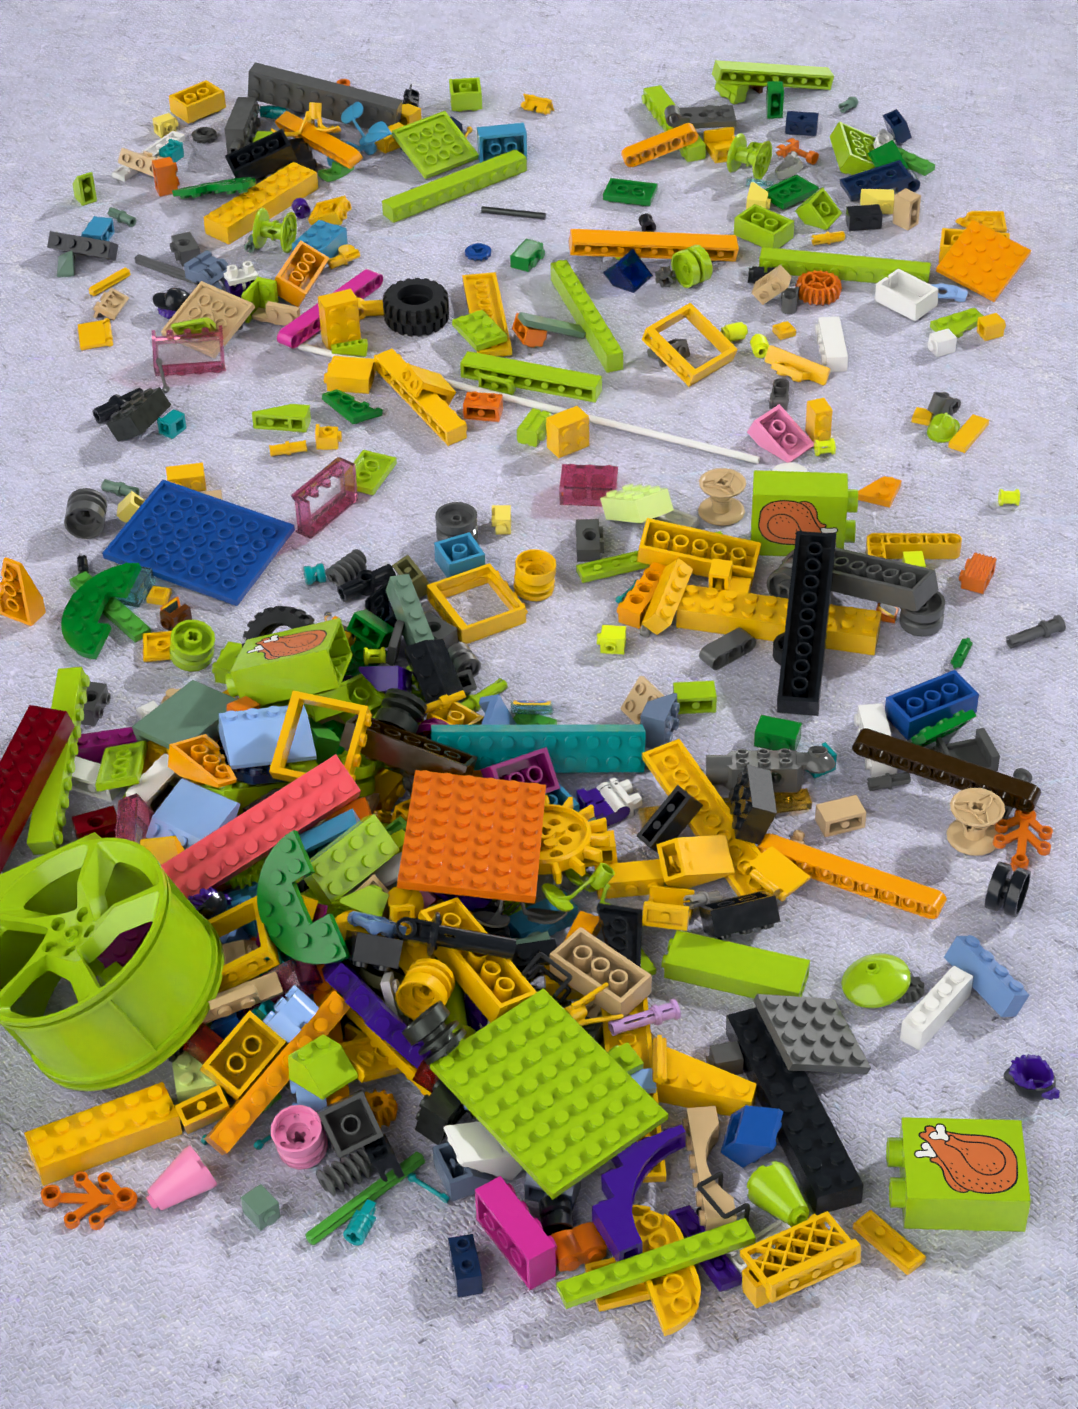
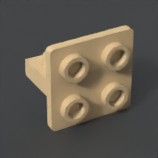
M639 676L620 709L635 724H640L641 714L646 703L664 695L644 676Z

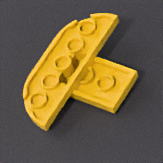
M350 1008L346 1012V1016L360 1028L363 1034L368 1036L362 1039L339 1043L358 1074L357 1079L363 1083L404 1073L405 1077L424 1096L426 1094L430 1096L435 1083L439 1079L430 1069V1065H427L424 1061L417 1069L389 1043L373 1032L364 1023L363 1018Z
M633 1205V1219L643 1242V1253L684 1239L680 1228L668 1215L654 1212L648 1206ZM613 1257L585 1264V1272L615 1263L616 1260ZM692 1265L595 1299L599 1312L651 1299L663 1335L667 1336L685 1327L695 1316L700 1304V1280L695 1266Z

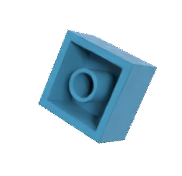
M470 532L434 543L435 561L446 578L486 565L485 553Z

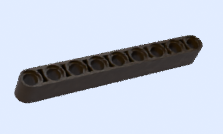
M868 728L860 730L852 745V750L859 756L959 790L982 788L992 791L1001 798L1004 805L1024 812L1033 811L1041 795L1040 788L1035 784Z

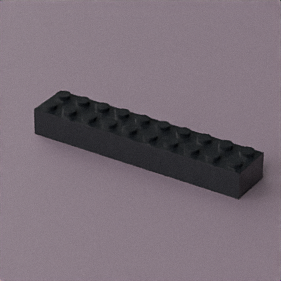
M796 531L777 695V713L819 716L836 553V534Z
M757 1007L726 1015V1035L730 1042L738 1041L744 1058L743 1070L748 1080L756 1083V1096L761 1106L783 1111L782 1126L777 1133V1139L813 1212L816 1215H820L826 1211L831 1212L862 1203L864 1184L806 1072L788 1070Z

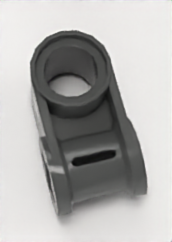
M799 287L787 288L781 292V311L783 313H796Z
M778 378L773 382L769 409L780 404L784 410H788L789 381L784 378Z
M934 392L927 410L936 415L944 414L945 412L955 414L960 408L961 401L950 397L947 392Z

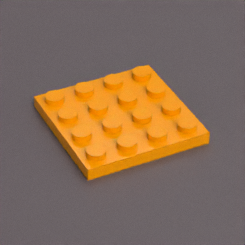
M972 220L938 264L936 272L995 302L1029 257L1031 250Z

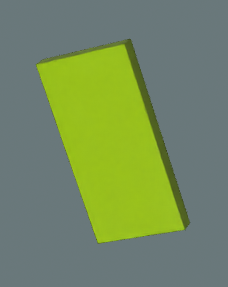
M145 740L105 748L95 783L97 792L139 784L148 749Z

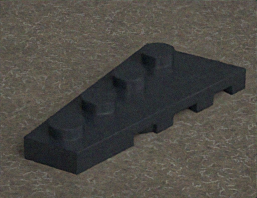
M598 903L596 909L605 944L641 968L643 910Z

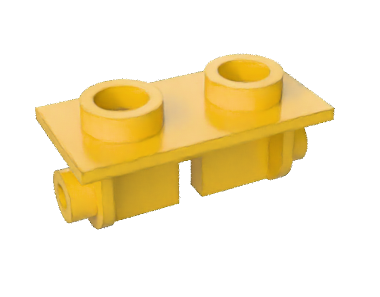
M523 94L525 101H522L521 107L524 110L534 111L535 107H537L535 111L544 115L554 111L552 100Z

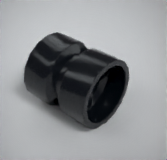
M561 1194L552 1200L547 1195L539 1201L541 1225L547 1236L574 1228L571 1202L567 1196Z

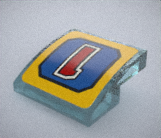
M511 701V714L553 715L554 701Z

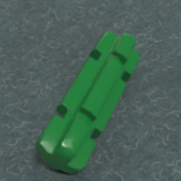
M968 637L961 640L950 662L954 669L962 667L973 645V642Z

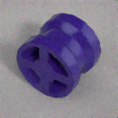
M297 198L292 202L291 207L296 217L300 219L308 217L311 210L305 199Z

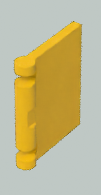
M109 318L77 324L81 350L113 346Z
M773 846L769 847L751 862L745 864L742 868L745 873H748L752 868L750 877L771 894L777 895L781 891L778 896L781 902L810 880V876Z

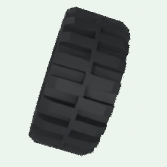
M407 278L404 281H397L383 295L384 321L392 331L398 332L400 335L406 334L410 337L417 335V337L437 332L445 326L449 319L448 293L441 284L434 280L430 281L427 278Z
M268 607L263 612H258L254 616V621H249L247 624L249 630L244 631L243 637L248 640L269 635L279 626H288L294 629L312 625L315 619L311 615H306L305 611L295 607Z

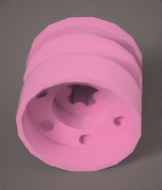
M292 1105L281 1110L275 1116L271 1125V1137L281 1160L287 1166L298 1170L309 1169L317 1165L325 1157L328 1149V1138L317 1112L308 1106Z

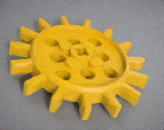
M545 795L538 875L553 874L556 884H561V872L570 868L581 876L586 875L585 864L582 862L584 859L598 863L603 861L602 850L593 847H610L609 834H597L607 831L606 818H601L588 822V820L595 817L593 805L590 804L577 812L573 810V797H568L561 806L550 804L548 796Z

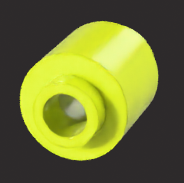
M736 322L722 327L721 333L732 342L745 339L748 329L746 324Z
M755 334L750 340L751 349L755 357L764 358L766 357L769 343L764 335Z

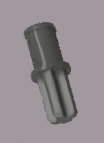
M909 772L891 775L886 773L883 776L868 778L867 785L869 791L885 788L890 790L894 786L909 784L911 777Z

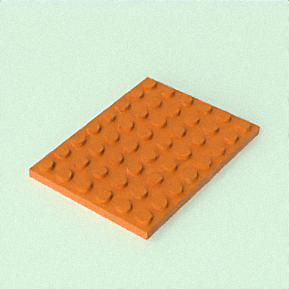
M415 770L397 888L535 904L546 785Z

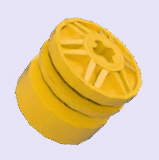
M539 549L526 550L517 556L513 586L514 591L519 597L529 601H542L553 594L556 575L555 558L550 553Z
M422 958L413 962L396 992V1003L399 1009L407 1017L415 1020L438 1001H441L445 1006L455 988V978L452 971L446 964L432 958Z

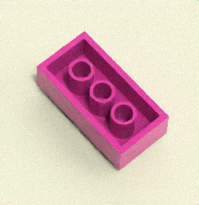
M499 1176L475 1189L476 1220L529 1290L555 1277L557 1264L555 1257L556 1243L550 1235L547 1236L540 1221L531 1216L526 1203L517 1198L510 1183L506 1184L503 1178Z

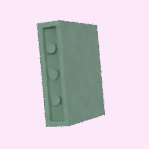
M192 680L134 724L132 729L137 742L144 740L146 742L153 741L169 749V744L204 734L217 742L220 739L219 713L227 712V704L237 699Z

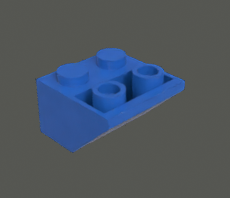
M745 1105L731 1114L720 1153L742 1168L755 1163L765 1154H770L777 1144L776 1137L782 1126L783 1111L776 1108Z

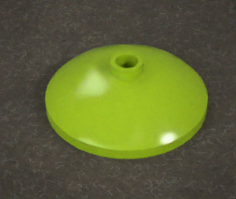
M875 953L861 957L853 962L844 972L841 985L845 997L853 1004L864 1008H879L894 1003L906 993L910 986L911 974L907 964L902 959L890 954Z

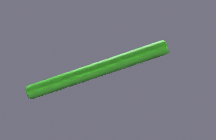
M419 1152L409 1156L399 1164L405 1176L398 1179L392 1169L385 1174L388 1179L387 1182L381 1178L309 1230L305 1234L307 1241L312 1245H316L351 1219L356 1210L360 1211L367 1199L375 1201L406 1178L408 1174L421 1167L425 1163L424 1156Z

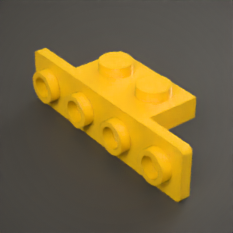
M773 345L768 347L764 360L772 365L771 369L776 370V374L781 376L788 375L792 377L791 380L796 382L811 380L818 384L826 385L830 373V368Z

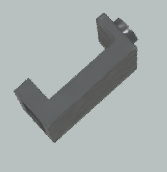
M985 728L976 729L974 739L945 744L941 737L936 738V746L933 747L934 751L998 771L1000 755Z

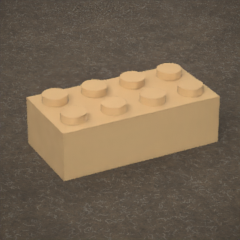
M581 927L550 953V959L572 975V980L568 985L582 995L586 996L606 982L609 984L608 987L595 995L593 1002L611 1015L623 1014L625 1017L651 994V974ZM550 965V972L562 981L567 979L565 975Z

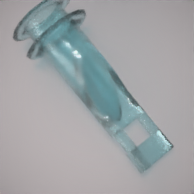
M747 177L746 187L751 182L756 183L758 186L771 187L774 181L752 179V177L750 179Z

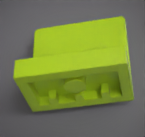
M257 277L246 291L242 293L241 298L253 303L255 309L247 317L245 323L249 324L251 322L252 315L258 308L266 309L268 301L279 303L277 282L275 280Z

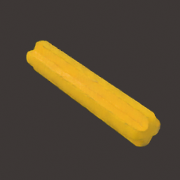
M124 267L89 287V294L96 296L131 275L130 270Z
M657 1035V1038H653L652 1080L658 1086L667 1081V1040L662 1038V1035Z

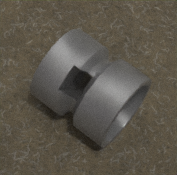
M458 642L449 647L448 652L457 673L469 669L473 677L479 673L481 663L466 643Z

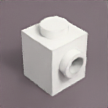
M949 329L930 333L928 349L936 357L955 353L957 337Z

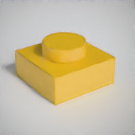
M788 321L772 326V331L780 340L796 336V329Z

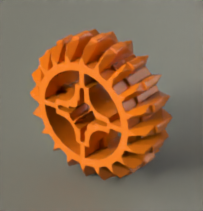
M821 270L802 273V276L798 277L795 288L799 287V300H803L804 303L808 302L809 305L816 304V306L834 303L839 299L842 292L841 280L838 279V276Z

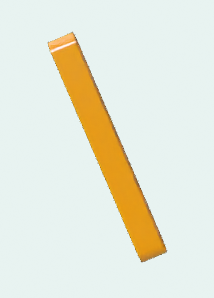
M285 111L275 120L277 127L280 130L283 129L284 132L299 131L303 123V119L288 111ZM308 122L305 123L303 131L299 136H293L295 139L303 138L309 147L349 169H352L363 159L357 149L327 132L315 130L316 126Z
M765 834L761 844L757 845L761 853L773 846L807 873L811 879L928 919L938 918L947 901L945 894L934 888L774 834Z

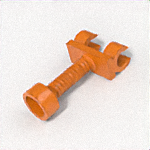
M794 138L786 141L791 144L787 146L780 144L776 147L780 149L776 154L783 156V158L789 152L791 153V151H795L798 156L806 158V162L812 165L819 158V154L815 151L806 152L799 149V141Z

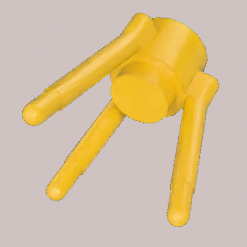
M607 982L564 1008L581 1027L587 1024L624 1018L623 1014L585 1019L588 1015L585 1006L595 1000V995L608 987L609 984Z

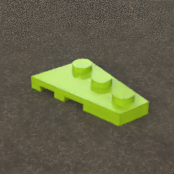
M970 308L930 321V328L935 332L949 329L957 338L963 336V332L975 328L978 323V317L983 315L976 308Z

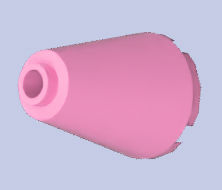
M189 1145L182 1150L147 1190L149 1195L146 1199L153 1209L158 1207L162 1211L213 1189L217 1183L208 1168L201 1162V1158Z

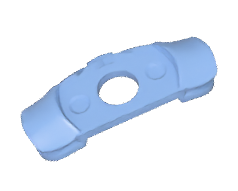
M931 284L938 288V290L947 291L946 294L938 293V298L955 299V301L959 302L966 301L968 293L966 288L948 284Z

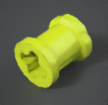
M834 438L825 441L814 440L816 456L826 453L835 454L836 445Z
M999 489V506H1003V504L1019 506V489H1015V491Z
M364 647V666L372 663H385V647H381V649H368Z

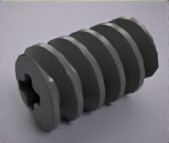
M358 549L352 550L351 553H348L325 570L327 578L337 587L355 579L360 571L367 570L366 556Z
M359 1148L357 1152H350L348 1157L343 1156L340 1158V1161H333L331 1166H324L322 1171L316 1170V1176L323 1189L334 1197L336 1196V1187L341 1192L345 1191V1182L350 1188L353 1187V1178L358 1183L362 1182V1173L367 1179L370 1178L369 1170L371 1169V1163L366 1152Z

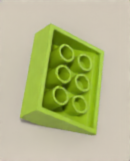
M839 121L829 137L840 171L844 174L854 175L876 168L868 155L870 151L875 149L873 143L876 137Z

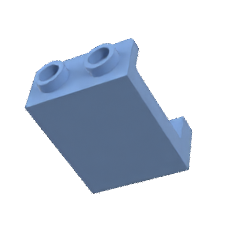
M499 694L480 698L479 705L485 713L481 725H516Z

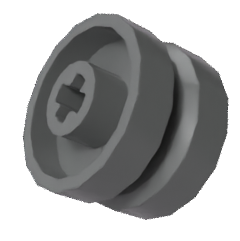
M451 502L438 508L435 515L436 537L438 541L468 532L477 540V511L473 506L463 502Z
M793 558L785 560L768 577L767 589L770 596L789 599Z
M939 591L917 612L900 608L899 622L907 633L924 637L936 634L942 629L945 599Z

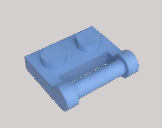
M352 911L348 914L347 920L349 924L361 926L372 935L381 933L382 936L395 939L393 927L396 922L385 917ZM399 925V931L405 935L407 927Z

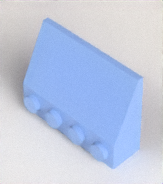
M304 705L287 763L317 759L308 714ZM270 706L262 709L250 708L244 711L219 713V736L231 769L271 765L288 706Z
M181 778L152 816L146 838L176 836L186 850L236 818L240 804L187 779Z

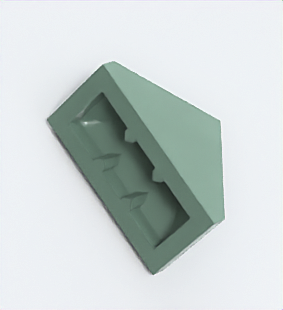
M71 250L58 256L57 277L74 276L75 254Z

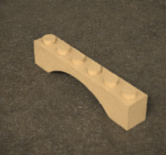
M716 1106L687 1108L686 1118L682 1119V1126L686 1133H688V1136H686V1150L691 1151L689 1167L690 1170L694 1169L695 1173H692L693 1188H697L699 1182L712 1176L707 1166V1158L712 1148L719 1141V1121ZM715 1180L703 1186L725 1214L735 1209L733 1197L725 1192ZM699 1190L695 1192L696 1206L701 1207V1210H699L700 1226L705 1227V1231L737 1221L736 1214L728 1219H723Z

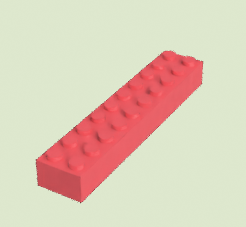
M335 754L163 863L161 867L186 898L199 894L202 888L208 890L209 887L216 889L268 856L273 847L289 832L295 830L298 831L299 835L357 799L360 796L361 790Z

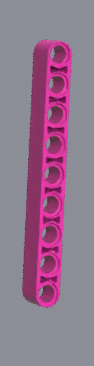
M365 269L333 293L351 289L357 298L364 299L382 285L383 275ZM318 303L283 327L278 332L277 342L290 348H296L319 332L321 328Z

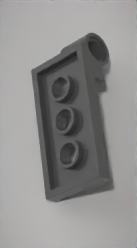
M728 104L684 108L669 105L664 111L666 123L673 128L686 123L693 124L695 129L736 127L737 125L733 105Z

